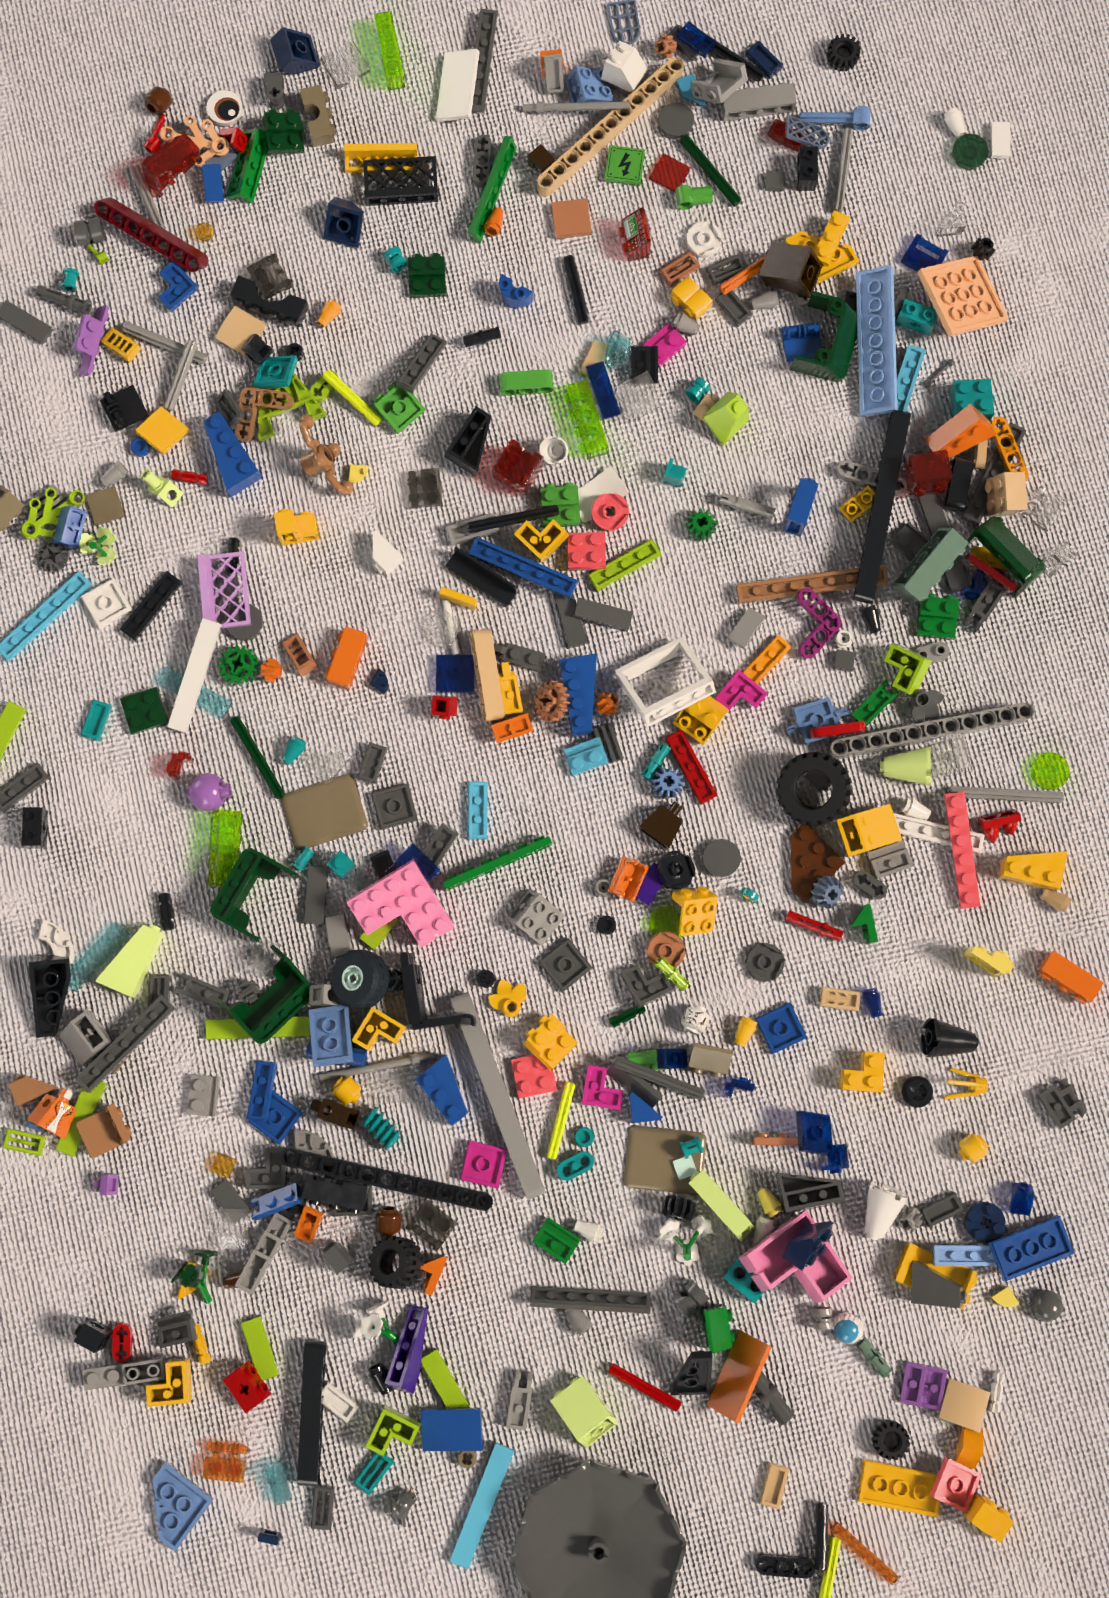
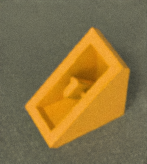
M962 1427L955 1462L975 1469L984 1453L983 1428L978 1433Z

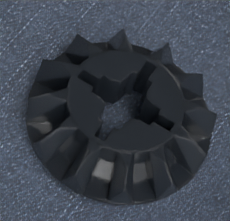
M921 1076L908 1078L903 1083L901 1091L903 1100L912 1107L920 1108L926 1106L933 1097L931 1083ZM920 1086V1092L924 1096L917 1095L914 1097V1092L910 1087L917 1088Z

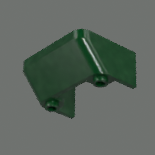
M812 291L807 307L827 311L831 315L839 317V323L831 350L825 348L817 350L813 360L795 355L791 370L840 382L847 375L858 334L857 313L841 298Z
M992 516L976 528L967 540L969 542L967 546H969L977 538L1023 585L1014 594L1015 598L1024 592L1045 571L1044 562L1040 558H1036L1005 526L1004 521L1000 517Z
M247 848L240 854L211 904L210 912L216 919L261 943L262 939L246 931L250 919L246 912L240 910L243 902L259 876L270 880L275 878L280 870L296 879L299 875L257 850Z
M274 945L270 946V948L280 958L273 967V975L277 981L250 1007L242 1001L236 1002L229 1007L219 997L215 998L229 1016L259 1044L267 1042L309 1002L310 982L292 961Z

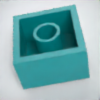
M991 378L953 381L949 388L952 417L969 404H972L990 421L995 414Z

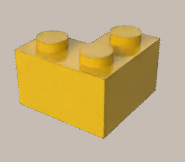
M281 509L274 513L277 535L282 546L319 540L314 513L306 511L295 516L293 510Z
M554 519L541 532L526 520L514 533L543 563L569 537L568 533Z
M371 1007L351 1041L371 1051L380 1035L398 1044L407 1027Z
M861 1052L860 1071L841 1070L839 1090L883 1093L885 1053Z
M190 1358L174 1359L165 1363L166 1381L151 1382L146 1386L147 1407L184 1404L192 1400Z
M975 1493L968 1512H963L962 1514L973 1525L1001 1543L1014 1523L1009 1518L1010 1513L1002 1507L997 1509L998 1505L984 1494L980 1497Z

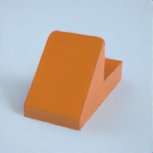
M305 1205L294 1237L312 1244L325 1215Z
M443 1255L421 1266L420 1269L432 1274L431 1276L427 1275L423 1287L426 1288L425 1294L432 1296L448 1256Z

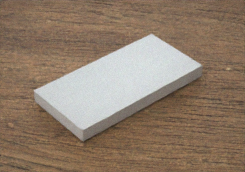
M478 49L446 52L444 54L436 120L438 122L471 118L479 60Z

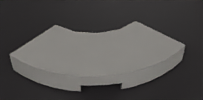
M293 1130L295 1149L335 1158L331 1147L322 1137L307 1130ZM327 1160L324 1162L323 1167L334 1166V1163Z

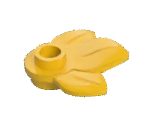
M502 979L497 986V994L488 996L489 1002L494 1009L502 1010L506 1016L515 1017L521 1010V1003L526 999V987L524 983L513 987L509 982ZM509 1004L515 1005V1009L513 1011L508 1010L507 1007Z

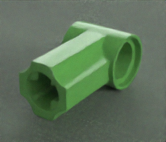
M682 185L675 190L677 205L681 210L690 209L694 205L713 202L711 186L691 188L689 185Z
M666 1050L628 1053V1060L653 1070H667Z

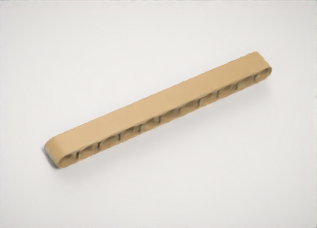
M680 57L670 58L622 101H630V109H613L538 177V193L543 197L552 195L676 83L677 79L682 77L683 60Z

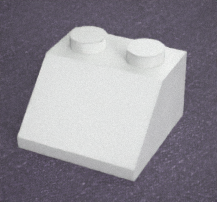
M619 41L605 61L601 79L632 93L638 88L648 73V69L635 47Z

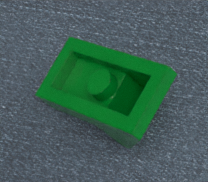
M870 904L862 907L849 928L864 926L862 936L864 941L867 940V945L878 942Z

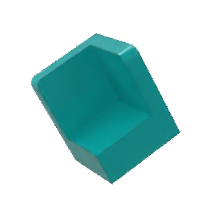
M670 458L663 482L681 488L687 468L673 464L674 459Z

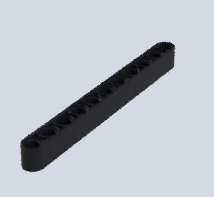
M892 410L890 414L853 596L854 601L872 604L874 600L911 417L910 412Z
M295 1148L285 1149L280 1155L281 1162L285 1166L481 1211H487L493 1205L492 1196L487 1192ZM289 1151L295 1154V1160L292 1163H288L285 1160V1154ZM307 1156H312L315 1160L314 1166L307 1167L304 1164V1159ZM327 1160L334 1163V1169L331 1172H327L323 1167L324 1162ZM345 1165L353 1167L354 1173L351 1176H346L343 1173ZM365 1169H370L373 1172V1178L369 1181L364 1180L362 1177ZM384 1174L392 1176L393 1181L390 1185L382 1183L381 1178ZM404 1178H409L412 1181L410 1189H403L401 1187V1181ZM427 1182L431 1185L432 1190L430 1193L424 1194L421 1192L420 1186L422 1183ZM448 1187L451 1190V1195L448 1198H442L439 1194L441 1188ZM463 1191L470 1194V1200L466 1203L459 1200V1195ZM481 1196L489 1198L488 1206L481 1207L478 1200Z

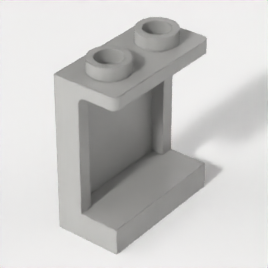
M717 58L713 61L715 72L704 82L696 80L690 82L693 97L722 103L748 81L745 63Z

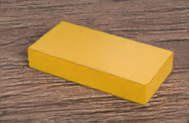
M445 587L440 589L439 595L441 599L450 600V602L476 610L478 605L476 598Z

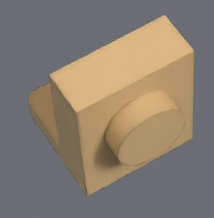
M715 394L705 395L693 414L706 424L702 416L720 398Z

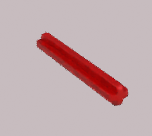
M614 1363L609 1367L608 1373L673 1411L677 1412L679 1410L681 1401Z

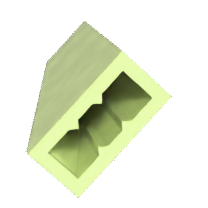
M151 923L149 927L142 925L99 975L96 982L136 998L165 935L159 932L161 928Z
M704 1170L701 1172L697 1171L690 1177L689 1185L740 1242L755 1230L750 1220Z

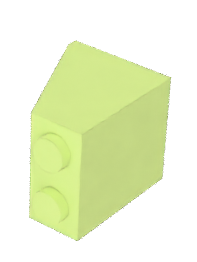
M581 1376L574 1378L566 1389L556 1392L551 1403L576 1440L588 1448L619 1422L588 1380Z

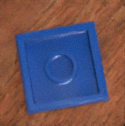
M787 1003L755 1019L771 1054L807 1038L791 1003Z
M273 1090L267 1122L248 1120V1122L280 1145L303 1112Z

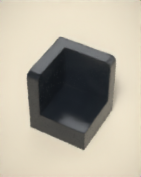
M254 334L241 348L250 361L259 366L274 352V349L265 344L257 334Z

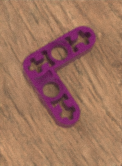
M804 588L797 592L796 600L819 623L798 647L799 656L803 659L813 658L838 631L842 622L840 617L812 589ZM808 593L807 598L809 600H803V594ZM817 604L823 608L821 615H817L814 611ZM834 619V620H835V621H834V625H835V626H831V627H830V626H829V624H830V621H829V620ZM818 631L824 634V639L821 642H818L815 638V634ZM812 643L815 644V646L809 649L810 654L804 653L806 651L804 647H809Z

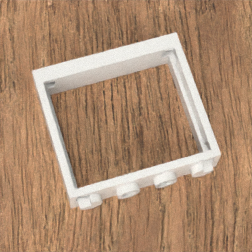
M683 637L673 640L615 670L619 684L648 727L716 693L712 678ZM684 652L702 679L645 707L628 680Z

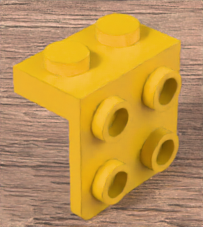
M703 886L697 887V889H681L672 893V899L681 906L679 934L681 936L713 931L718 896Z

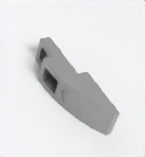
M163 1358L109 1364L82 1370L84 1391L165 1379Z

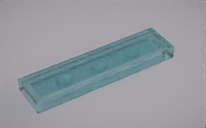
M166 666L157 684L178 694L184 675ZM202 686L196 705L224 719L233 702Z
M115 921L70 969L71 979L69 986L77 992L131 934Z

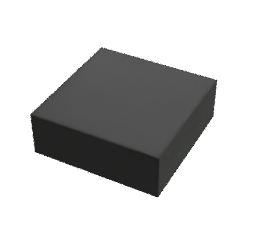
M767 170L765 190L783 192L785 172Z
M837 649L833 669L852 672L856 652Z

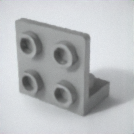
M529 889L507 917V920L519 927L542 946L565 915L541 894Z

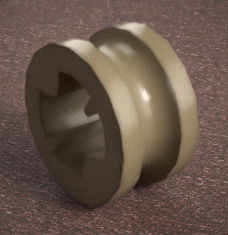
M461 1451L458 1462L463 1468H471L476 1463L477 1455L475 1451ZM464 1453L472 1455L471 1463H468V1461L466 1463L463 1462Z

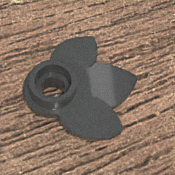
M918 689L914 691L911 696L913 704L911 715L916 723H923L925 717L938 719L939 708L937 704L944 699L943 695L936 690L927 692L926 690ZM921 695L922 700L918 702V697Z

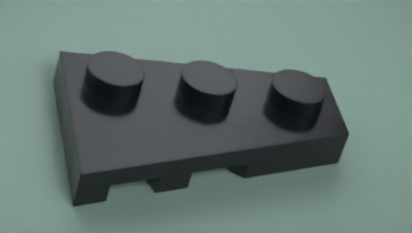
M700 1350L690 1353L670 1388L671 1396L711 1394L712 1351Z

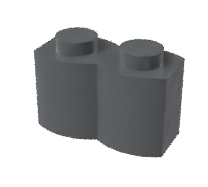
M331 1242L322 1250L324 1254L321 1257L336 1275L354 1261L340 1242L336 1244Z

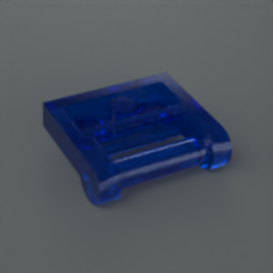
M917 233L900 263L918 272L921 268L942 264L949 250L941 249L923 239L922 235ZM920 245L940 257L937 260L919 250L916 246Z

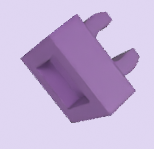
M101 1174V1180H94L93 1188H100L99 1195H117L119 1175Z

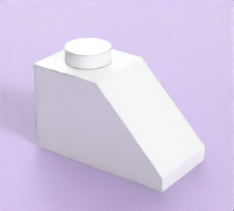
M375 530L373 532L374 568L380 574L384 572L388 576L403 562V557Z

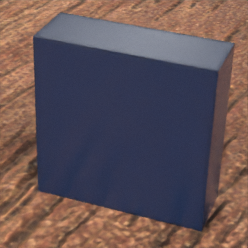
M262 1529L257 1541L277 1546L282 1534Z

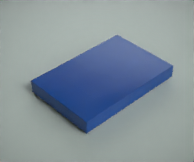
M481 1408L421 1409L423 1451H482L484 1449Z

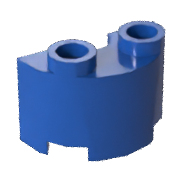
M501 274L499 290L503 303L513 309L529 306L533 302V292L524 286L514 287L512 285L513 280Z

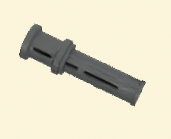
M38 285L35 291L37 297L64 305L68 310L81 312L82 315H89L92 308L91 300L80 299L74 294L66 295L42 285Z

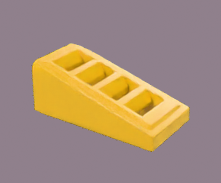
M112 327L100 341L129 363L141 350L136 342ZM114 334L115 337L109 343L108 340ZM120 338L119 342L114 346L113 344ZM123 342H125V344L123 345V347H122L121 349H119V347L121 346V344H122ZM128 346H131V347L127 350V352L125 353V352H124L125 349H126Z

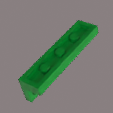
M259 128L244 131L248 139L244 153L238 152L226 195L230 200L241 198L248 204L254 202L267 154L265 135Z

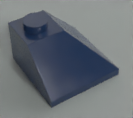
M334 197L328 203L323 238L359 248L364 211L352 201Z

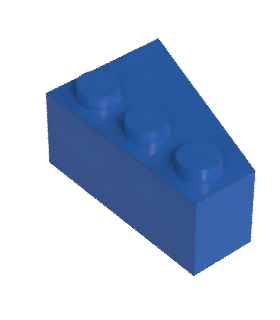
M446 1054L415 1080L448 1122L454 1126L468 1114V1110Z

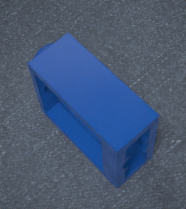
M800 479L783 531L798 536L802 535L819 485L813 479Z

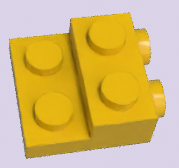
M553 1014L549 1017L544 1015L538 1022L540 1026L536 1030L532 1028L525 1035L527 1039L523 1043L550 1071L578 1044L564 1030L566 1026Z

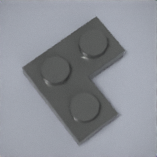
M638 964L620 974L638 1008L673 992L670 982L663 973L647 981Z
M266 1148V1168L246 1169V1189H280L285 1187L287 1166L281 1162L280 1155L287 1148Z

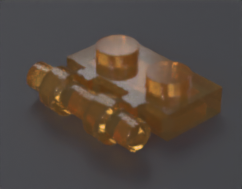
M215 1441V1443L207 1442L206 1450L214 1451L213 1457H205L202 1479L243 1483L246 1460H240L239 1454H247L248 1446L236 1442L234 1444H224L222 1441ZM221 1452L232 1453L231 1459L220 1458Z

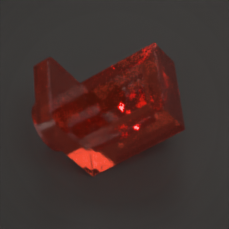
M179 751L178 754L172 753L171 762L167 763L166 773H168L171 779H180L183 762L194 763L190 753Z

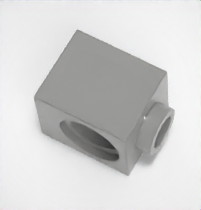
M310 985L309 1005L320 1007L340 1005V1001L334 995L332 985Z

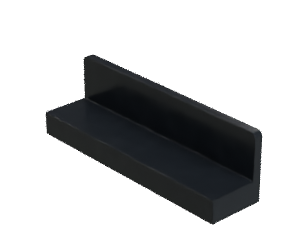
M455 546L454 554L445 565L446 568L508 608L518 594V587Z

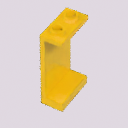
M906 1241L892 1279L912 1287V1262L920 1261L964 1286L963 1291L967 1293L966 1304H963V1307L959 1309L963 1310L964 1306L967 1307L970 1301L969 1292L971 1287L974 1288L978 1280L977 1272L964 1266H933L932 1252Z

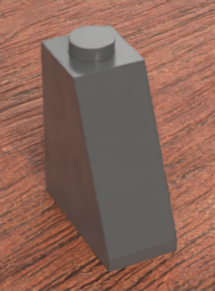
M920 1261L912 1262L911 1303L951 1308H962L963 1304H966L967 1293L963 1291L964 1286Z

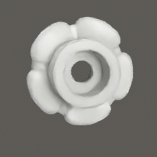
M840 630L838 634H835L834 641L839 648L849 647L852 644L851 640L853 637L850 632Z

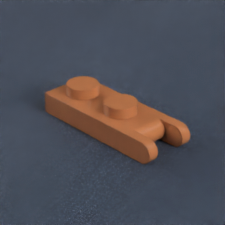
M757 1133V1137H752V1145L805 1146L808 1143V1140L804 1137H789V1133H777V1137H769V1133Z

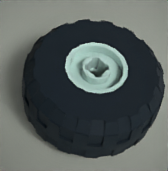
M351 950L343 954L336 962L331 976L334 995L340 1003L351 1008L368 1009L377 1005L383 999L388 989L389 973L387 965L381 956L367 950Z

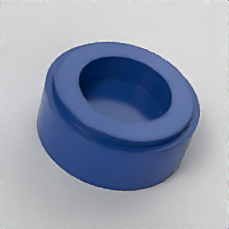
M141 437L135 438L131 442L130 447L135 456L144 457L150 452V444Z

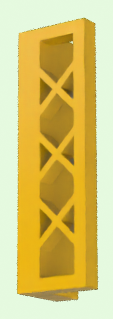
M417 143L344 144L345 172L364 173L362 159L418 157ZM349 160H358L360 164L357 167H349ZM368 166L370 173H376L379 170L376 166ZM387 166L385 169L389 173H393L397 169V167ZM404 166L403 168L411 172L415 166Z

